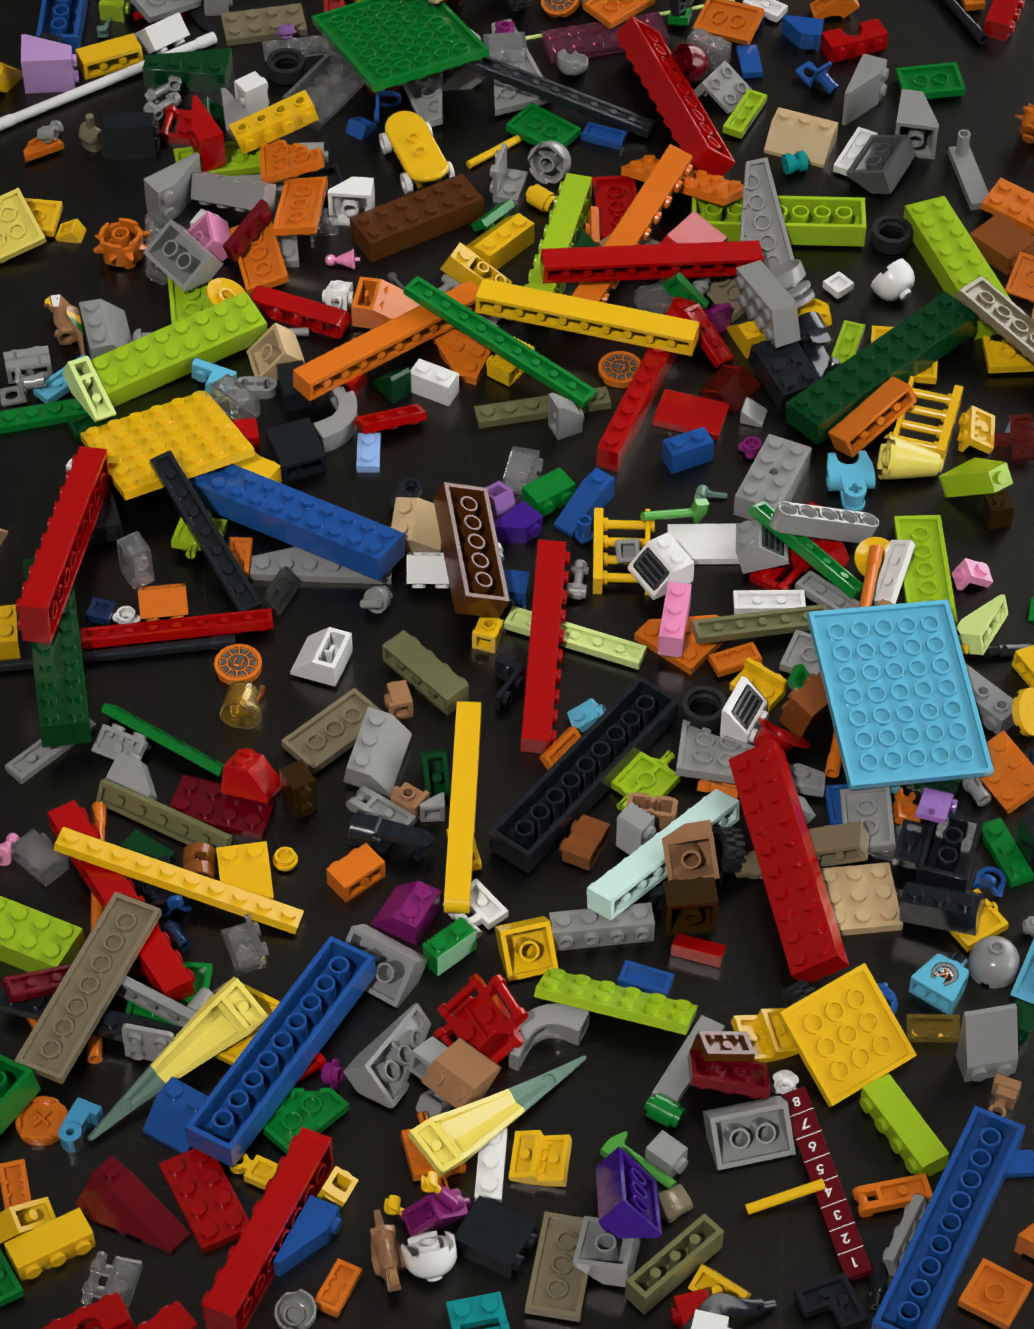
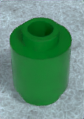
M657 1093L655 1097L650 1095L644 1107V1110L647 1111L646 1117L668 1128L672 1126L676 1129L686 1109L681 1107L680 1103L660 1093Z

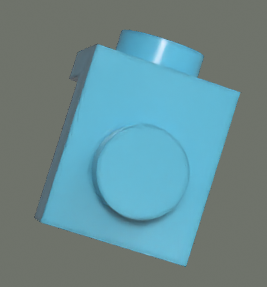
M591 698L568 711L567 714L571 726H575L581 734L596 722L606 711V708L603 704L599 705Z

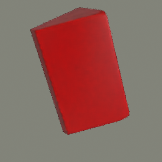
M677 933L671 945L672 956L721 968L727 950V945Z

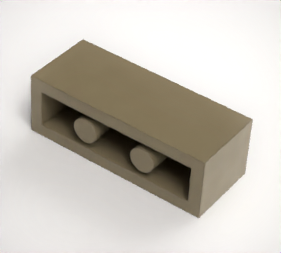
M861 821L808 829L819 867L868 860L869 834Z

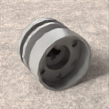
M801 260L786 261L769 269L797 302V308L815 297L813 289L810 288V281H801L806 276Z

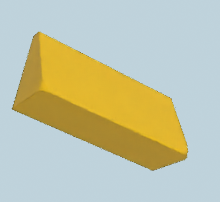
M701 1264L688 1286V1289L693 1292L706 1289L708 1296L724 1293L741 1299H749L752 1295L704 1264Z

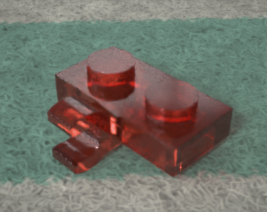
M1032 414L1009 415L1010 433H994L995 447H1005L1011 444L1012 461L1034 460Z

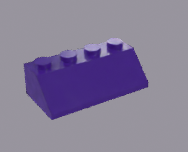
M618 1146L596 1166L598 1222L603 1230L607 1233L612 1232L617 1238H659L662 1235L657 1180Z

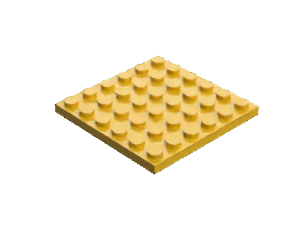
M205 390L196 391L192 395L183 398H175L163 405L152 406L150 409L142 412L131 413L129 416L121 419L110 420L107 424L99 427H90L85 432L80 433L81 441L86 447L107 449L110 480L125 500L164 488L150 466L149 461L169 450L173 453L188 479L255 456L254 447Z

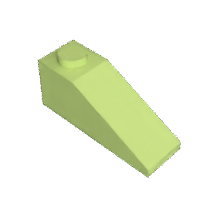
M85 356L67 362L62 375L71 393L95 422L116 416V412L89 357Z
M1000 594L961 619L956 629L960 633L958 636L960 644L969 645L968 654L984 655L1008 616L1005 595Z

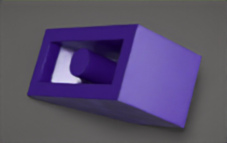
M522 501L494 521L498 543H527L532 538L538 537L543 531V515L525 501Z

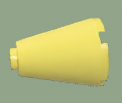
M885 435L884 438L888 440L886 444L881 443L877 462V469L882 470V475H878L880 480L935 477L938 472H942L944 462L940 454L897 436Z

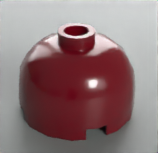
M681 43L677 45L673 55L676 56L675 60L689 84L694 85L703 80L710 66L705 51L695 44Z

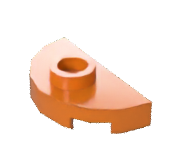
M36 137L30 140L27 147L23 150L25 162L64 149V143L58 138L53 140L52 143H44Z
M591 206L583 229L597 245L600 241L598 207Z

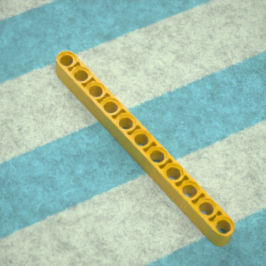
M457 701L444 913L470 914L482 702Z

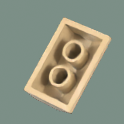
M778 107L770 125L764 153L782 157V154H795L796 151L804 150L807 154L809 165L824 168L837 142L839 123Z

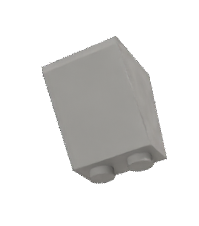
M902 89L895 135L910 136L916 154L915 157L935 159L939 129L935 115L922 91Z

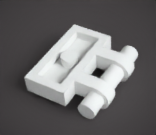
M477 878L472 881L470 911L474 915L469 918L466 914L447 913L453 920H458L459 917L466 920L476 930L477 939L483 933L478 928L479 925L483 924L489 930L509 917V911Z

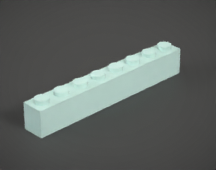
M717 789L704 796L701 801L692 808H689L679 818L673 820L662 831L656 833L644 845H641L631 855L625 857L614 868L608 870L597 881L591 883L586 892L587 908L609 920L614 919L667 877L662 838L685 823L710 820L712 830L715 827H731L739 821L740 801Z

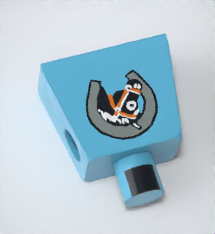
M955 953L951 959L942 954H936L911 976L909 992L951 1016L967 986L969 971L964 968L968 963L967 958L961 953Z

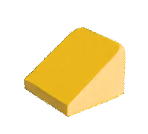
M78 218L60 224L55 239L60 242L80 244L84 238L86 228Z

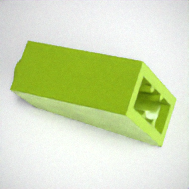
M976 457L939 476L945 497L996 493L1013 484L1007 462Z

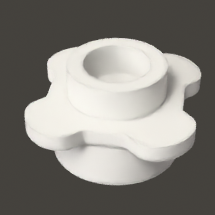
M131 606L120 607L112 616L113 621L118 624L141 621L140 616L136 615L135 609Z
M781 1070L774 1073V1084L771 1086L772 1092L785 1094L797 1089L796 1084L799 1082V1077L789 1070Z

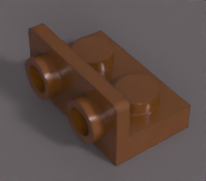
M698 1031L691 1049L700 1050L704 1061L753 1062L756 1055L745 1031Z

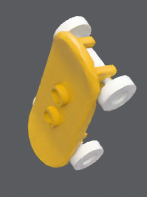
M398 111L388 117L385 123V132L379 134V142L384 154L391 153L393 148L404 168L405 173L400 174V181L405 194L413 193L414 183H416L417 188H422L423 183L431 181L439 183L443 177L446 180L455 176L454 168L451 162L446 161L433 137V131L428 121L425 122L421 116L411 111Z

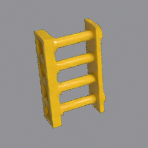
M910 376L908 384L911 385L916 398L944 403L948 409H943L942 411L912 405L897 419L894 432L890 431L889 434L940 454L941 459L945 462L960 409L964 387L955 385L953 393H948V395L913 388L915 377ZM906 413L940 419L944 424L937 427L905 420ZM902 429L936 435L939 441H934L933 443L900 436Z
M594 508L593 594H602V586L607 585V582L639 583L631 573H607V570H603V567H607V564L629 565L630 563L617 564L616 555L603 553V549L614 547L615 540L635 538L608 537V535H603V531L608 532V529L645 530V538H639V547H644L650 541V532L655 531V520H608V518L603 517L604 508Z

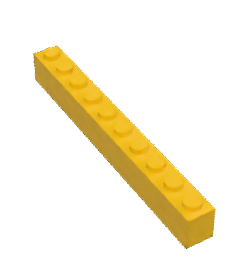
M482 279L475 296L476 313L688 356L693 355L699 337V322L488 279Z

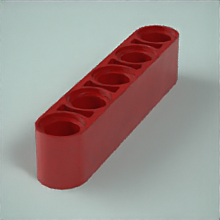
M258 285L249 295L263 317L299 328L309 327V331L329 337H343L352 322V316L346 310L269 287Z

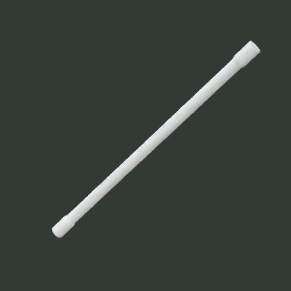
M210 32L163 53L204 49L216 44L217 37L214 32ZM145 60L13 114L0 117V131L142 73Z

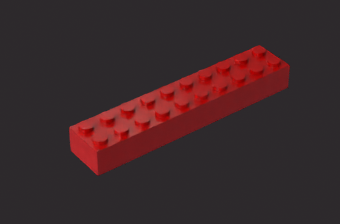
M631 16L615 34L620 41V47L627 53L626 58L634 65L633 70L642 79L641 84L648 90L649 98L657 105L656 110L665 119L663 122L671 130L672 138L678 142L679 149L693 156L691 161L693 170H704L707 174L713 176H724L736 163L660 32Z
M80 446L77 455L72 457L71 470H67L66 483L60 488L59 501L54 503L53 516L49 517L47 523V532L42 534L41 547L35 552V563L30 565L28 581L23 583L22 596L16 601L15 609L19 613L18 630H21L22 641L51 644L110 486L107 449Z
M772 739L728 759L791 976L797 981L804 980L810 984L850 965L785 751Z

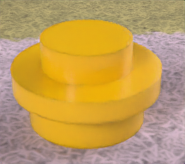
M281 847L273 855V865L281 871L292 870L298 863V856L290 847Z

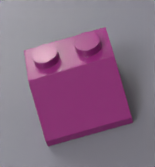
M421 881L396 886L372 921V926L417 945L441 910V890Z

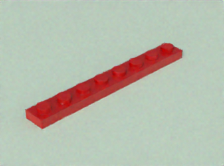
M272 608L81 628L82 649L94 650L109 646L121 647L128 644H146L156 641L168 642L175 639H193L203 636L213 637L231 633L241 634L249 631L262 632L274 629Z

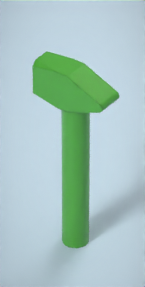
M705 498L695 499L691 508L641 512L640 518L642 521L691 517L693 523L698 524L706 515L709 502Z
M627 1131L611 1137L600 1149V1154L606 1158L619 1146L668 1189L673 1188L677 1184L676 1180L625 1145L628 1135Z

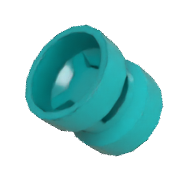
M804 150L796 151L795 154H782V167L786 175L793 174L795 171H808V157Z

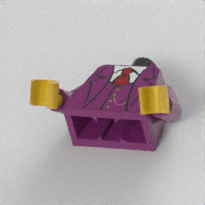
M433 1171L428 1172V1178L423 1175L421 1176L422 1191L431 1194L405 1208L400 1207L401 1198L396 1195H390L389 1199L386 1198L384 1203L386 1214L400 1215V1219L405 1221L410 1237L419 1233L447 1227L466 1216L471 1209L469 1198L462 1196L458 1188L449 1190L444 1185L439 1186L438 1174Z

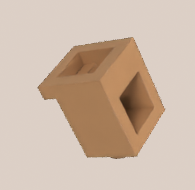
M406 680L387 683V694H384V702L386 708H388V713L392 714L397 720L413 717V700Z
M405 782L401 787L396 785L392 789L390 798L393 803L415 815L417 822L420 819V804L430 799V792L426 790L423 792Z

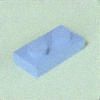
M358 433L357 473H380V433Z

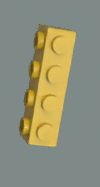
M303 90L230 124L229 128L242 155L318 121L319 118L313 102L306 90Z

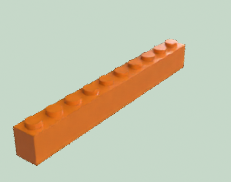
M671 144L668 146L604 246L640 245L643 240L647 241L652 232L650 228L653 224H658L662 217L661 211L663 208L667 209L673 199L671 197L674 192L678 193L683 184L681 180L684 176L688 177L693 168V165H691L692 155ZM620 281L580 282L572 296L607 303L610 297L608 293L611 289L615 290Z
M471 280L445 292V294L476 313L475 296L479 287ZM420 305L293 370V387L311 401L444 333L454 326Z

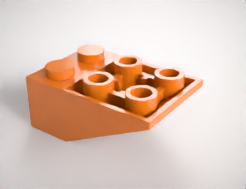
M360 277L351 306L352 326L374 329L420 306V304L404 295L402 289L382 279Z

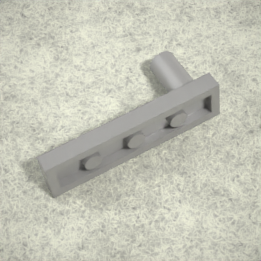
M962 129L958 132L956 146L948 147V155L970 210H978L989 192L969 146L971 133L968 130Z
M128 976L124 978L116 992V995L181 1028L186 1025L213 994L209 989L202 987L190 1003L184 1006Z

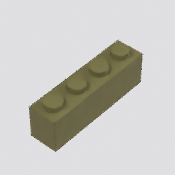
M403 630L382 645L383 661L446 715L456 710L457 701L469 700V685L463 677L456 675L448 664L442 663L436 658L431 650L423 647L416 637L410 636Z
M704 1213L626 1280L625 1297L645 1315L695 1272L701 1264H704L723 1247L724 1230Z

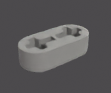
M243 376L237 378L234 383L235 394L243 399H269L275 397L278 392L277 381L268 376Z

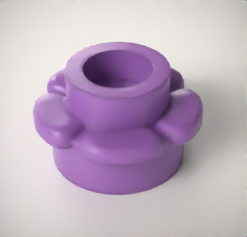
M283 24L278 26V32L276 33L281 35V39L293 38V34L297 31L294 28V24Z

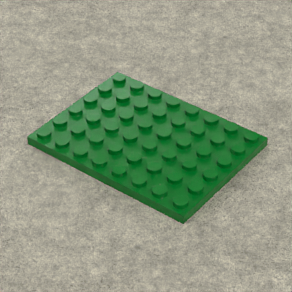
M362 0L311 16L314 26L373 93L382 92L389 87L401 86L405 82L419 80L427 75L441 73L446 69L460 67L465 63L479 61L489 56L488 47L443 1H440L438 4H432L428 0Z

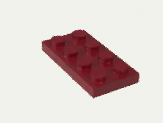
M187 775L182 776L170 803V808L223 832L262 841L277 805V796H274L268 804L220 793L222 783Z

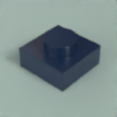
M93 597L85 614L86 621L109 625L117 609L116 602Z

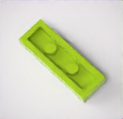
M748 89L723 125L722 133L742 139L767 102V95Z

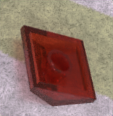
M723 365L699 390V395L708 399L730 403V410L737 413L742 408L746 397L751 398L761 387V383L743 366Z

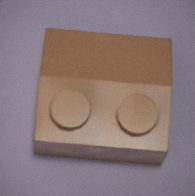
M710 820L685 823L662 838L668 881L673 879H695L697 877L720 878Z
M459 1038L433 1061L421 1083L455 1108H459L483 1099L502 1067L462 1038Z

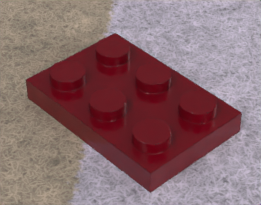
M689 1050L687 1059L690 1085L699 1089L720 1090L726 1094L747 1095L752 1099H769L771 1088L767 1063L754 1060L753 1062L704 1061L700 1050Z

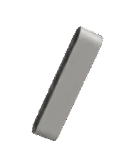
M780 502L769 521V525L779 533L861 543L863 540L873 536L879 526V520L874 515L866 512Z

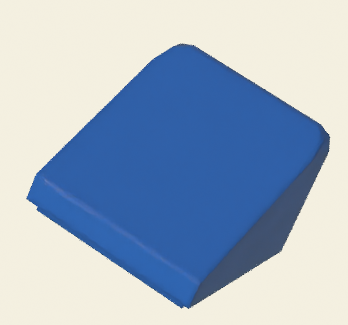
M361 116L353 117L348 121L346 133L359 140H363L376 128L377 124Z

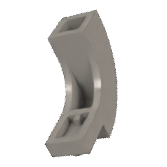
M343 386L327 392L328 399L336 409V412L326 419L313 423L325 453L343 446L351 439L357 429L355 426V417H358L357 398L353 390L346 393Z
M546 1004L528 1011V1018L519 1026L521 1029L519 1034L523 1038L524 1043L519 1048L515 1047L507 1055L509 1056V1068L518 1071L532 1046L544 1039L558 1038L579 1046L589 1027L590 1011L564 1004Z

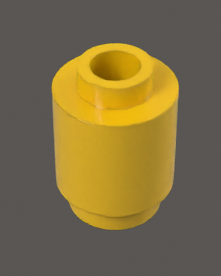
M539 184L530 186L525 194L527 203L542 212L550 213V210L555 209L554 193Z

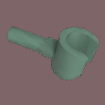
M107 18L104 25L97 26L98 38L109 37V26L112 18Z
M699 485L696 489L694 500L707 499V497L727 499V493L713 492L706 485Z

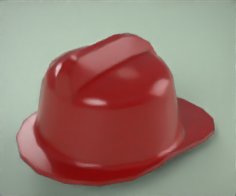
M758 718L761 727L754 739L755 746L773 739L785 753L794 745L801 748L810 747V743L799 735L780 728L764 718Z

